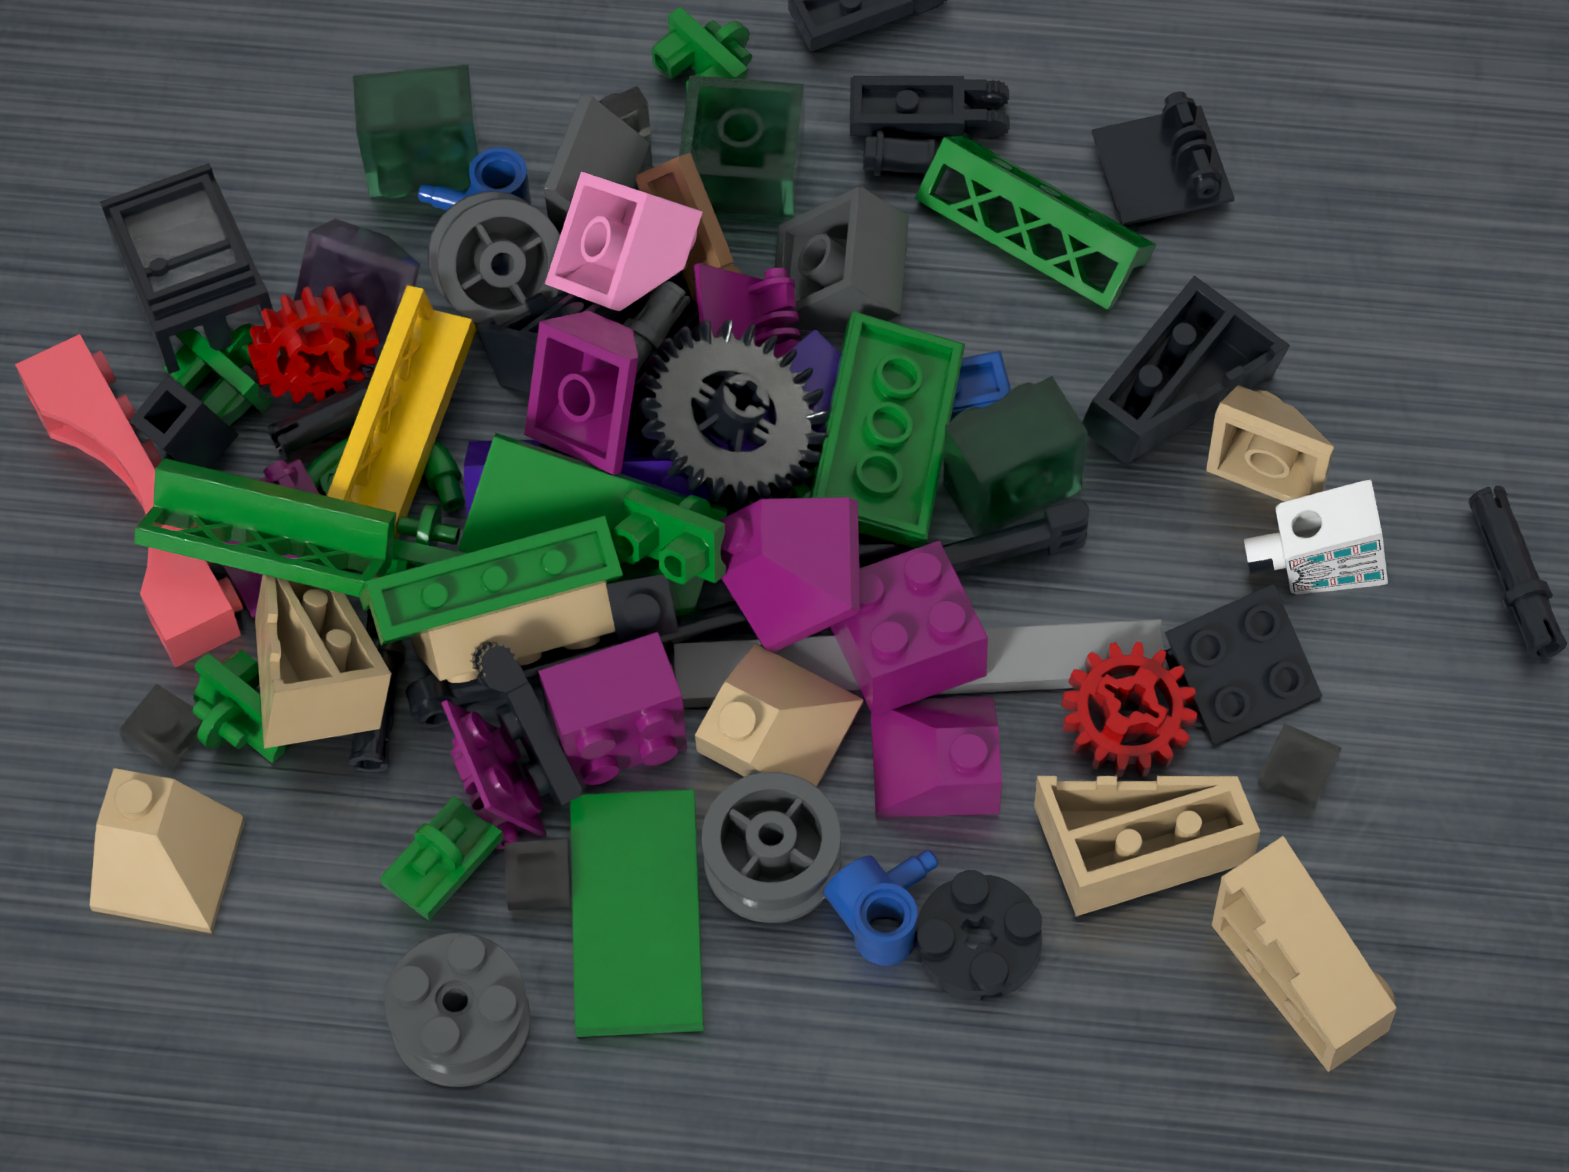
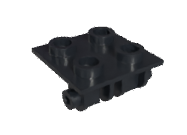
M1179 91L1168 95L1164 101L1165 107L1162 110V114L1092 129L1091 133L1123 226L1233 202L1235 199L1202 106H1196L1194 99L1187 97L1185 92Z
M1275 584L1264 587L1164 632L1171 647L1164 650L1166 652L1165 660L1170 669L1181 665L1185 669L1183 677L1188 687L1195 688L1196 695L1193 700L1213 745L1322 697V693Z

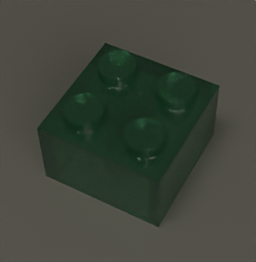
M468 64L353 76L356 134L370 197L386 196L389 198H400L410 193H418L420 186L423 184L442 185L461 191L470 186L469 168L473 159L481 151Z
M689 76L679 156L691 153L714 213L794 218L805 127L804 84Z
M1053 376L1036 384L1028 382L1018 385L1009 391L1003 399L982 409L979 407L966 409L955 416L951 423L945 425L943 485L974 536L999 530L1082 491L1088 432Z

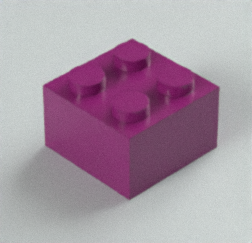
M940 541L859 569L860 613L830 627L873 716L987 676L988 636Z
M658 632L539 670L546 717L579 784H601L613 779L621 770L642 763L649 766L659 765L671 760L677 755L678 751L687 749L682 694Z

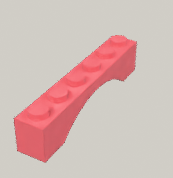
M78 334L15 364L26 394L50 438L77 447L103 462L127 484L142 505L145 514H147L153 507L155 469L162 459L151 439L140 443L134 432V429L137 427L129 422L136 412L125 394L115 398L109 385L116 382V379L102 351L99 350L91 354L81 335ZM163 525L161 527L174 531L184 530L168 525ZM148 547L147 569L140 595L150 622L175 668L241 636L234 613L243 609L242 604L227 577L219 581L216 580L209 567L215 563Z

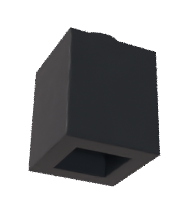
M168 375L129 420V422L176 461L208 469L215 464L239 435L206 405Z
M646 558L637 561L633 565L627 562L620 563L623 575L617 580L606 582L618 643L632 641L658 632L659 636L678 633L681 609L676 584L674 581L665 578L659 569V561L653 558Z

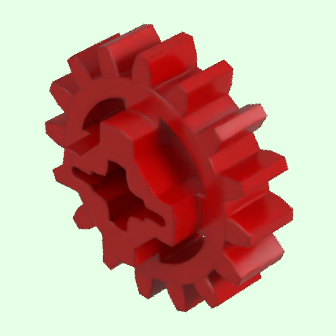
M328 286L323 291L321 297H314L310 287L303 288L301 299L295 302L285 294L280 297L282 309L276 312L272 309L264 308L261 312L266 326H251L250 334L254 343L248 345L247 350L261 386L269 384L273 396L277 398L289 390L294 403H300L306 393H313L316 401L320 402L325 398V390L333 388L338 393L346 389L344 381L348 378L362 381L365 376L361 364H375L377 359L372 347L379 345V338L367 306H359L355 295L351 292L338 299L332 286Z
M1116 642L1110 643L1107 660L1104 661L1094 652H1090L1085 660L1088 673L1073 669L1068 683L1077 691L1064 692L1061 702L1062 707L1075 711L1064 717L1062 724L1064 731H1079L1080 733L1074 742L1073 750L1079 753L1091 748L1095 752L1091 767L1097 770L1106 760L1114 762L1115 776L1121 778L1128 764H1135L1142 777L1148 776L1151 769V759L1153 758L1164 767L1169 766L1174 757L1169 745L1184 750L1190 736L1182 728L1193 727L1197 719V712L1183 708L1193 702L1196 695L1195 688H1179L1178 686L1185 669L1181 665L1169 671L1163 667L1166 652L1162 649L1152 659L1143 657L1144 649L1142 642H1135L1130 655H1123ZM1122 673L1135 674L1134 676L1120 679L1111 677ZM1157 686L1167 700L1169 715H1167L1168 709L1158 704L1155 693ZM1129 701L1136 703L1139 706L1138 711H1134L1129 718L1119 713L1120 707L1124 708ZM1088 703L1092 704L1091 710L1098 713L1101 717L1103 725L1101 733L1096 729L1091 720ZM1139 739L1147 742L1138 746L1122 745L1123 743Z

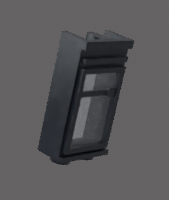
M209 163L100 201L113 242L169 374L180 370L169 339L172 335L202 325L210 347L217 351L224 350L232 343V335L225 316L256 306L264 326H266L261 312L264 308L273 310L268 291L260 278Z

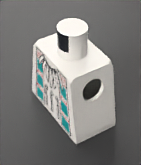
M1371 479L1282 502L1275 507L1279 527L1278 533L1244 539L1250 575L1286 568L1290 591L1297 595L1388 584L1383 535Z

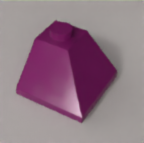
M590 311L540 321L524 435L612 475L621 473L638 363L633 329Z
M849 497L761 499L719 520V522L725 524V534L720 554L722 562L726 565V575L722 577V580L765 649L776 652L860 613L858 501Z
M993 696L921 699L873 716L871 713L876 818L1000 814L1002 775L999 726Z

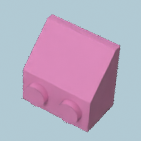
M581 171L545 284L607 308L621 311L684 269L689 252L695 244L697 228L703 212Z

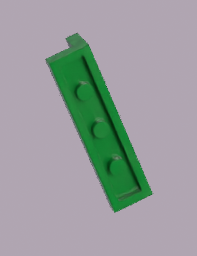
M964 135L943 138L914 198L1107 310L1114 307L1133 268L1146 265L1157 245ZM948 166L964 175L971 199L953 204L935 193ZM979 184L992 192L982 195ZM1000 196L1012 202L1019 226L1005 231H1000L991 226L984 202ZM973 205L976 216L963 210V208ZM1027 211L1039 217L1040 220L1030 222ZM1047 224L1060 229L1068 254L1053 259L1040 254L1032 229ZM1021 233L1024 244L1011 236ZM1076 239L1089 247L1079 250ZM1100 252L1118 263L1105 290L1087 280L1081 260L1082 256ZM1070 260L1073 272L1059 264Z
M164 458L155 469L153 507L136 526L134 544L359 597L358 593L366 581L383 577L391 566L396 512ZM163 525H168L184 530L174 531L161 527ZM226 541H235V542H240L241 544L233 545V544H229V543H225V542H226ZM288 554H290V555L299 556V558H293V559H292V558L284 557V556H282V555H288ZM344 568L354 569V570L362 571L363 574H362V575H360V574H355V573H351V572H347V571H343V570H339V569H344Z
M602 516L368 580L364 583L358 594L363 611L371 609L381 645L617 580L623 573L606 517Z

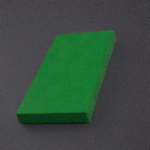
M852 311L847 322L828 410L829 418L824 432L829 437L825 438L820 448L821 458L816 466L810 498H852L858 501L859 533L915 549L924 546L928 538L965 344Z
M495 433L457 550L471 553L602 516L606 517L613 540L612 530L624 519L623 496L632 489L636 488L676 505H679L688 495L621 473L612 475L581 460ZM710 503L712 519L719 521L726 517L727 508ZM694 576L684 585L675 582L681 615L694 612L705 579Z
M695 789L581 794V796L570 801L576 1037L704 1031Z

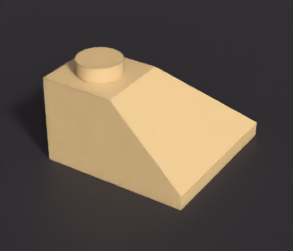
M1237 385L1220 402L1215 413L1206 471L1286 502L1325 491L1334 446L1294 406L1283 403L1280 398L1270 392L1263 390L1252 391Z
M755 643L725 680L695 734L696 749L700 754L744 777L763 772H781L803 778L818 787L862 707L864 699Z
M114 768L96 823L90 893L91 910L212 933L244 827V816L175 779Z

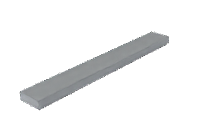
M1157 619L984 628L988 636L987 676L935 695L1073 688L1068 683L1073 669L1088 673L1085 660L1090 652L1100 656L1103 661L1107 660L1110 643L1116 642L1123 655H1130L1135 642H1142L1144 649L1143 657L1152 659L1159 650L1162 649L1164 651L1162 621ZM835 636L806 637L773 652L864 699ZM740 640L674 644L675 678L682 694L683 708L711 706L725 680L756 643L764 647L761 641ZM1164 661V664H1163V667H1164L1165 669H1166V661ZM1122 673L1111 677L1120 679L1134 676L1135 674Z

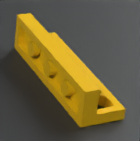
M409 285L406 286L327 494L328 497L396 512L394 539H399L398 523L400 517H407L477 330L472 319L433 310L424 289Z

